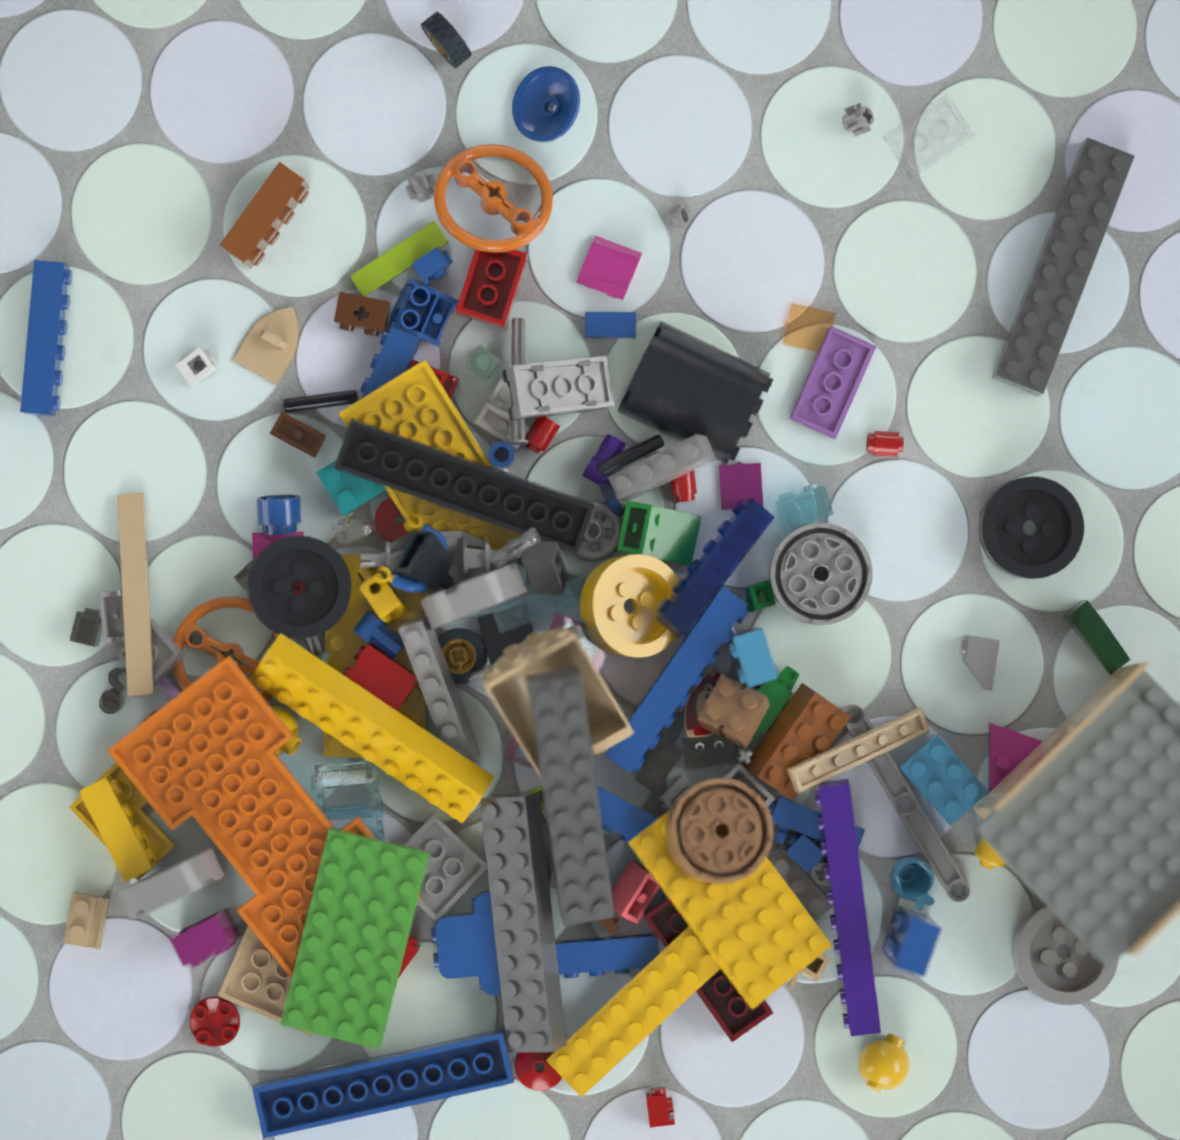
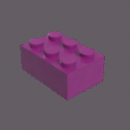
M226 907L180 930L170 938V941L183 967L191 964L193 968L205 962L213 953L215 956H218L228 951L236 943L235 939L240 933Z

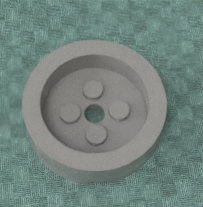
M813 523L797 528L789 533L777 545L769 565V583L777 603L793 618L814 625L834 624L853 615L865 602L873 579L871 559L863 543L852 532L830 523ZM822 566L828 570V577L825 581H818L814 577V571L817 567Z
M515 563L434 594L420 602L432 630L527 592V589Z
M209 848L137 881L117 893L129 919L133 920L140 917L142 913H150L203 888L209 883L221 879L225 875L213 849Z
M1046 904L1031 910L1021 920L1013 937L1012 958L1020 980L1034 994L1055 1004L1077 1005L1092 1000L1107 988L1118 967L1119 959L1109 969L1106 968ZM1062 944H1066L1070 950V955L1064 959L1059 958L1057 955V948Z

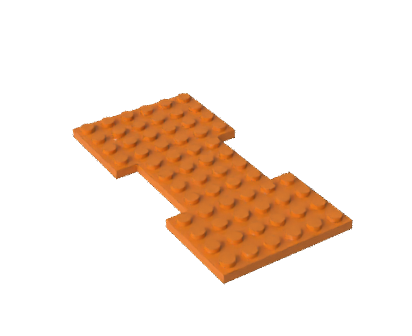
M229 655L107 751L171 831L191 816L199 823L256 894L241 905L237 912L292 979L330 827H335L274 752L294 735ZM359 816L340 829L376 838Z

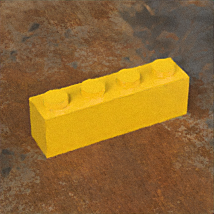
M108 776L80 790L79 793L124 882L156 867L154 863L157 861L155 853L151 847H146L143 841L145 834L139 824L135 825L131 817L134 815L133 810L127 801L124 803L120 795L122 788L117 779H112L111 776Z

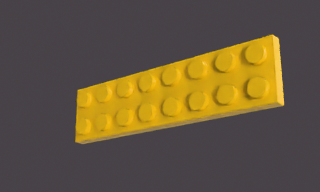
M688 926L566 1040L567 1046L554 1051L546 1061L582 1098L720 969L719 965L690 926Z

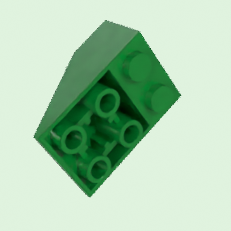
M627 500L617 551L634 555H648L659 560L692 566L702 516Z

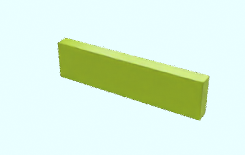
M433 221L352 274L350 278L362 296L367 297L413 267L412 263L436 247L440 249L449 242L436 222Z

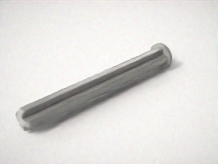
M524 318L512 319L511 366L525 364ZM525 419L511 421V440H508V444H528V440H525Z

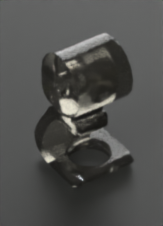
M125 667L115 668L108 674L109 684L113 688L104 691L100 697L99 707L104 713L114 714L121 711L124 707L125 701L121 691H124L126 686L118 678L120 674L127 678Z

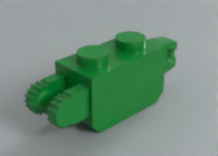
M786 666L778 674L779 678L761 683L756 691L767 696L770 706L750 743L759 732L764 735L766 731H769L776 721L778 714L781 710L783 711L793 695L791 691L800 675L791 667Z

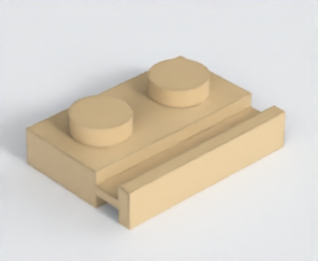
M73 892L63 943L101 949L110 898Z

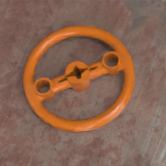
M488 144L471 147L459 152L445 164L435 184L434 204L443 227L462 244L484 252H507L527 245L544 230L551 215L553 194L547 175L534 159L515 148ZM482 157H500L524 167L534 177L541 192L542 201L538 217L534 219L527 209L515 207L506 199L507 190L504 184L499 181L487 182L476 173V165L472 160ZM467 172V173H469V174H471V175H467V176H466V175H463V174H461V173ZM450 178H455L459 186L469 187L481 197V209L486 214H500L510 222L511 231L516 236L507 239L491 240L474 236L462 229L453 220L446 206L445 193ZM521 220L526 222V224H519L516 221Z
M241 597L212 599L193 609L184 618L173 639L182 651L184 645L200 648L216 656L218 663H220L227 657L222 651L229 652L234 650L233 655L238 659L234 660L242 671L253 676L260 662L245 655L240 645L235 643L224 644L209 636L204 629L196 625L200 618L218 609L239 608L253 613L248 599ZM195 631H199L203 635V641L200 645H195L191 641V635ZM273 632L275 639H277L279 634ZM182 658L173 667V673L178 685L184 691L192 683L187 677ZM266 691L261 693L267 702L273 698Z

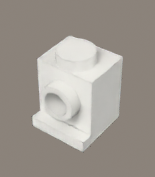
M199 347L175 366L189 385L195 387L199 382L217 370L214 365L217 359L209 349L204 351ZM198 362H203L204 368L201 371L196 370L195 366Z

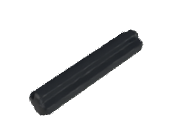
M356 390L286 398L283 400L284 411L288 413L350 405L355 403L356 400L358 401V393Z
M657 434L597 464V470L601 476H606L664 447V441Z

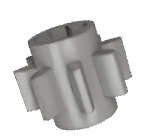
M862 103L845 108L847 114L842 117V124L847 132H853L856 137L871 131L869 125L873 124L874 116L870 108L862 107Z
M420 171L407 179L410 185L406 186V191L411 200L417 198L419 203L434 196L436 180L432 174L426 176L424 171Z

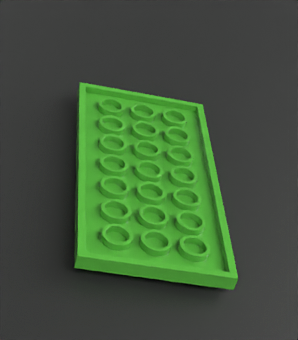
M329 828L280 1025L376 1049L381 1048L430 852Z

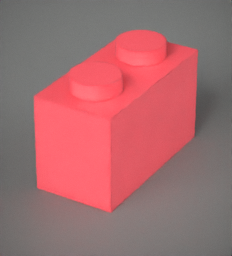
M630 860L611 891L614 911L638 924L660 888L645 866Z

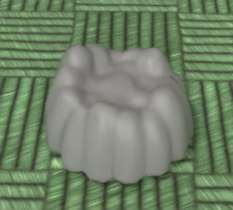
M682 204L676 205L669 214V217L672 219V225L678 228H687L690 220L688 210Z

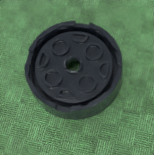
M1023 477L1003 484L988 497L979 516L978 535L985 555L999 570L1017 578H1044L1061 571L1075 558L1084 537V518L1077 500L1064 486L1044 477ZM1026 521L1035 523L1036 531L1033 535L1029 536L1023 532L1022 527Z
M291 536L275 541L256 557L248 574L247 597L257 619L272 632L279 635L281 633L286 637L295 639L311 638L331 629L344 615L351 598V577L345 561L329 544L309 536ZM295 580H302L305 583L306 589L304 593L297 595L292 592L291 585Z

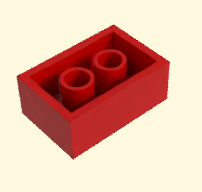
M475 249L456 313L506 329L528 260V253L518 250L484 252Z

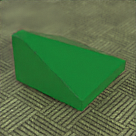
M769 580L747 586L746 603L748 605L746 610L753 612L776 604Z

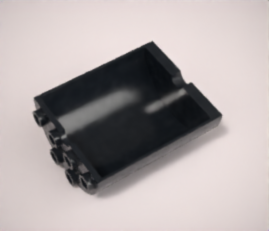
M660 321L617 412L679 442L694 435L707 436L716 460L727 464L729 459L735 460L740 450V447L736 445L740 437H747L753 424L749 422L752 414L755 416L758 414L764 402L763 399H760L763 391L768 392L774 379L770 378L771 373L664 321Z

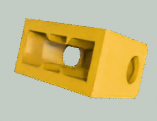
M363 568L357 573L363 581V584L359 586L360 590L379 618L390 625L410 611L390 582L387 581L384 584L375 582L374 577L386 579L382 573L376 574L372 568ZM381 588L380 592L376 594L377 589Z

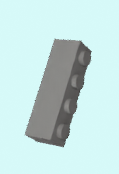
M694 435L608 478L617 500L630 501L716 460L707 436Z

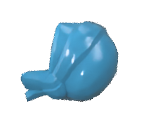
M905 857L897 861L890 872V885L893 891L906 900L915 901L916 909L919 911L924 909L925 904L931 906L935 903L934 899L928 894L934 883V874L930 866L916 857Z

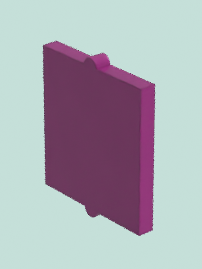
M738 462L735 465H719L722 510L740 509L744 511L745 508L763 507L761 463L742 464V462Z

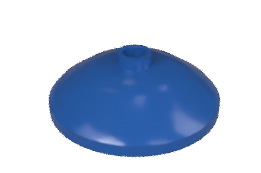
M544 66L530 72L520 82L512 102L513 120L520 133L536 142H551L563 136L572 127L580 108V92L575 79L565 70L555 66Z

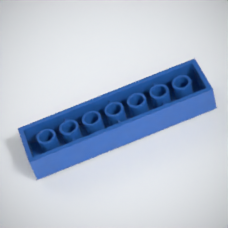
M720 587L628 719L634 734L608 748L605 752L606 757L629 773L633 769L638 771L646 760V757L643 756L648 748L651 750L655 748L661 739L658 733L662 727L668 729L675 719V715L672 713L676 707L682 708L690 697L687 693L692 685L697 687L705 674L701 671L706 664L711 666L720 654L716 651L721 643L724 645L728 643L734 634L731 631L733 625L736 622L741 624L749 611L745 609L748 605L746 602L726 588Z

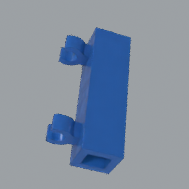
M777 796L776 801L774 800L769 805L768 809L772 822L778 824L773 836L774 842L783 845L788 829L818 840H825L824 830L819 831L817 815H822V812ZM855 825L859 848L865 829Z

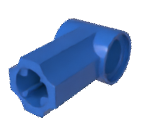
M370 610L366 612L353 629L362 639L370 644L373 643L392 659L395 658L404 646L401 636L388 628L386 623Z

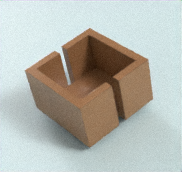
M721 675L697 719L701 728L719 737H722L724 734L726 740L746 749L770 704L766 695L747 686L744 690L741 683Z

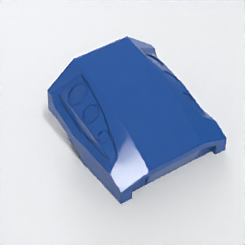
M409 279L401 290L392 310L389 326L439 347L442 333L459 300L413 279Z

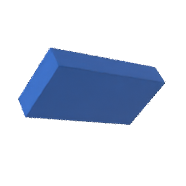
M585 312V338H636V312Z

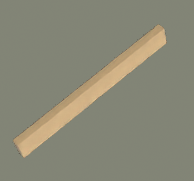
M144 494L117 495L128 697L155 695Z

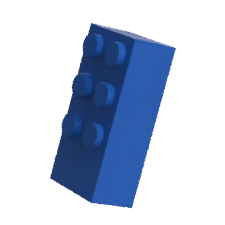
M900 906L899 911H894L890 925H893L891 935H886L883 941L882 949L885 950L884 955L894 967L925 977L942 928L930 916Z

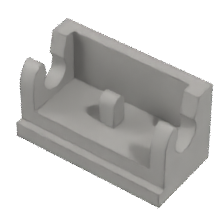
M122 590L99 592L104 643L125 641Z

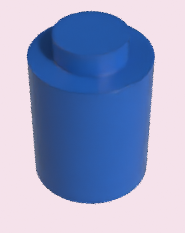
M498 442L490 448L489 459L495 467L506 469L514 463L515 452L508 443Z

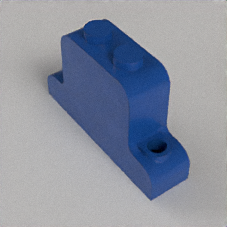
M490 890L480 892L476 898H472L473 912L443 915L437 921L436 927L431 928L432 943H437L438 953H433L434 967L439 968L440 974L447 979L478 976L480 990L483 989L488 995H501Z

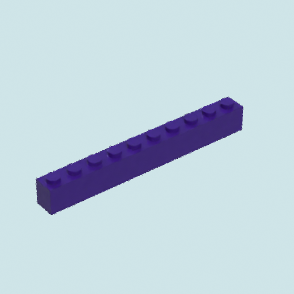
M849 779L824 781L818 784L819 790H814L816 806L821 805L822 815H817L819 831L824 830L825 840H820L822 856L827 855L828 865H823L825 881H831L832 890H827L828 905H834L835 914L830 915L832 930H837L838 939L833 940L835 955L840 954L841 964H836L838 980L843 979L844 988L839 989L841 1004H846L847 1013H842L844 1029L849 1028L851 1036L881 1033L850 782Z

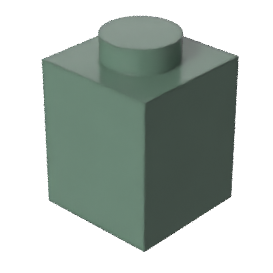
M480 345L465 365L478 377L487 382L502 362L489 350Z

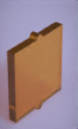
M792 303L788 321L785 322L787 327L783 345L818 352L829 326H833L835 313Z

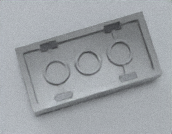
M607 356L513 365L502 370L504 383H507L511 394L512 404L508 408L510 421L591 412L615 406Z

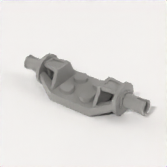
M463 530L438 531L445 536L449 554L453 558V564L448 571L454 579L453 582H464L480 574L490 573L492 564H515L514 548L491 549L489 539L482 540ZM409 532L391 543L386 542L384 552H360L361 560H368L361 561V569L386 567L390 570L391 575L395 576L396 573L392 570L404 550L391 553L390 551L405 548L415 532ZM467 545L482 547L484 550L467 548Z

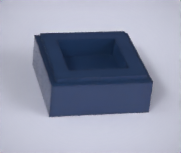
M606 481L600 484V490L614 515L618 516L624 513L622 505L617 500L609 482Z

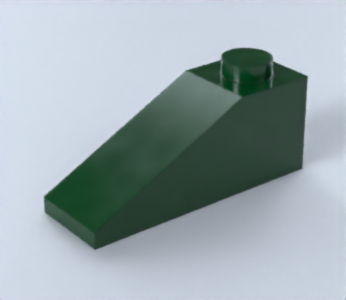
M1088 600L1080 601L1063 615L1064 619L1109 675H1112L1118 668L1131 660Z

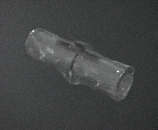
M531 528L516 539H509L507 541L508 544L490 554L491 561L497 568H500L511 559L523 556L524 551L541 542L540 535L534 528ZM522 542L524 543L523 545L519 546L518 548H516L515 550L511 551L510 553H507L509 550L513 549L514 547H516V546L519 545L520 543H522Z

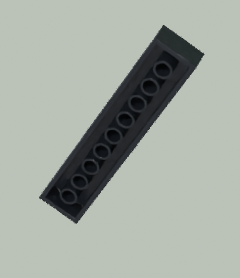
M351 417L334 465L335 469L539 541L558 542L559 548L578 554L595 507L593 502Z

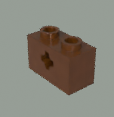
M339 292L334 322L339 324V329L354 332V328L364 329V334L379 337V333H384L387 329L391 303L390 301ZM362 309H365L369 316L368 318H363L362 322H360L356 313H361Z

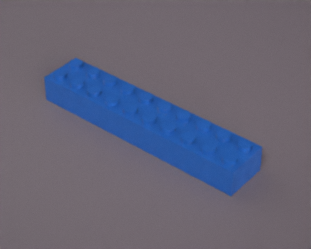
M504 1028L259 1082L254 1085L252 1090L262 1136L265 1139L514 1083L515 1077L510 1055L507 1052Z

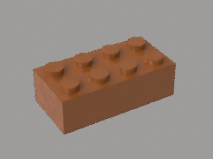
M279 161L220 243V246L250 269L253 265L258 266L265 257L263 252L269 244L272 246L279 238L280 233L278 231L283 224L287 225L294 217V208L298 203L303 204L309 196L310 192L307 190L310 186L305 179Z
M801 683L751 755V762L746 763L744 767L793 801L798 793L795 792L787 769L828 750L851 716Z

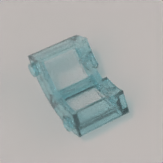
M369 761L315 765V775L310 777L312 791L316 790L318 807L333 826L340 830L355 817L359 816L376 839L385 841L383 821L379 820V818L384 816L377 766Z

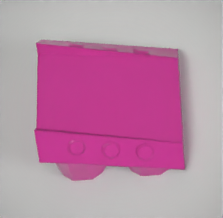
M595 236L576 282L590 289L606 293L614 299L619 298L623 300L643 253Z

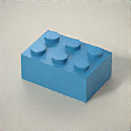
M755 628L733 635L730 638L731 642L727 643V648L731 658H736L738 667L734 669L740 683H744L747 687H752L779 678L763 628Z
M934 733L897 765L901 772L950 826L989 793L937 733Z

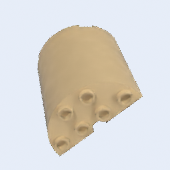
M560 627L543 633L539 631L531 633L522 643L507 647L503 652L504 655L484 673V688L539 777L540 772L526 675L578 667L582 676L592 755H598L634 734L597 669L571 629Z

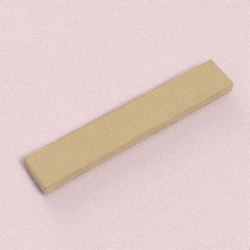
M922 708L909 711L788 768L787 771L795 792L801 793L930 732Z

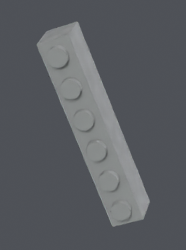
M426 614L404 620L398 630L439 738L442 742L475 763L481 752L435 630H431Z

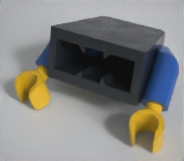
M412 514L409 518L416 525L406 521L404 528L408 532L415 533L392 570L396 573L395 576L391 575L388 568L380 567L377 570L384 572L386 579L374 577V580L378 584H384L387 581L391 582L392 586L407 592H425L427 589L437 590L439 587L447 589L452 585L454 579L448 573L453 564V558L449 554L445 536L428 524L423 525L422 519L418 514Z

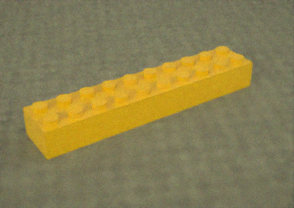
M281 633L269 648L250 679L258 688L266 691L279 702L285 704L300 714V716L309 720L324 732L342 742L346 747H349L462 824L482 799L495 778Z

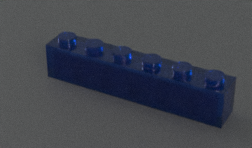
M753 498L745 501L740 500L731 511L734 513L729 521L727 519L723 521L717 529L719 533L714 540L710 539L702 549L704 552L699 560L695 559L687 568L689 574L684 580L681 578L672 588L674 593L670 599H664L658 606L657 610L659 613L655 619L678 638L685 636L774 519V516Z

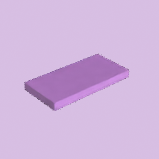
M829 326L789 419L836 439L877 346Z

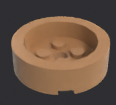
M711 779L689 787L674 801L666 819V843L672 859L690 877L710 884L735 882L754 873L764 861L766 855H768L773 841L772 817L764 800L759 794H756L747 787L746 784L733 779ZM719 823L724 824L728 829V833L724 838H719L714 833L715 827Z

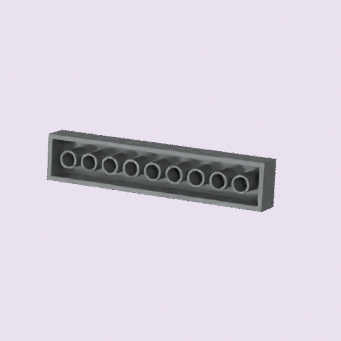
M1088 137L1082 142L992 375L993 379L1037 396L1044 394L1135 155Z
M577 666L526 675L559 911L563 925L567 926L615 917L582 676Z
M539 792L494 794L482 798L480 805L507 1052H554L567 1046L540 795Z

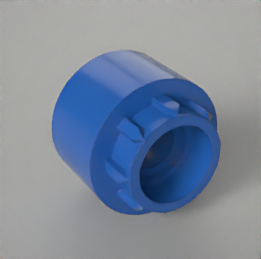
M268 495L256 498L257 521L259 525L263 526L265 534L285 535L297 531V524L301 523L300 496Z

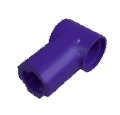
M607 433L595 457L591 458L582 476L599 486L609 481L608 477L613 472L606 476H601L597 470V464L621 453L626 443Z

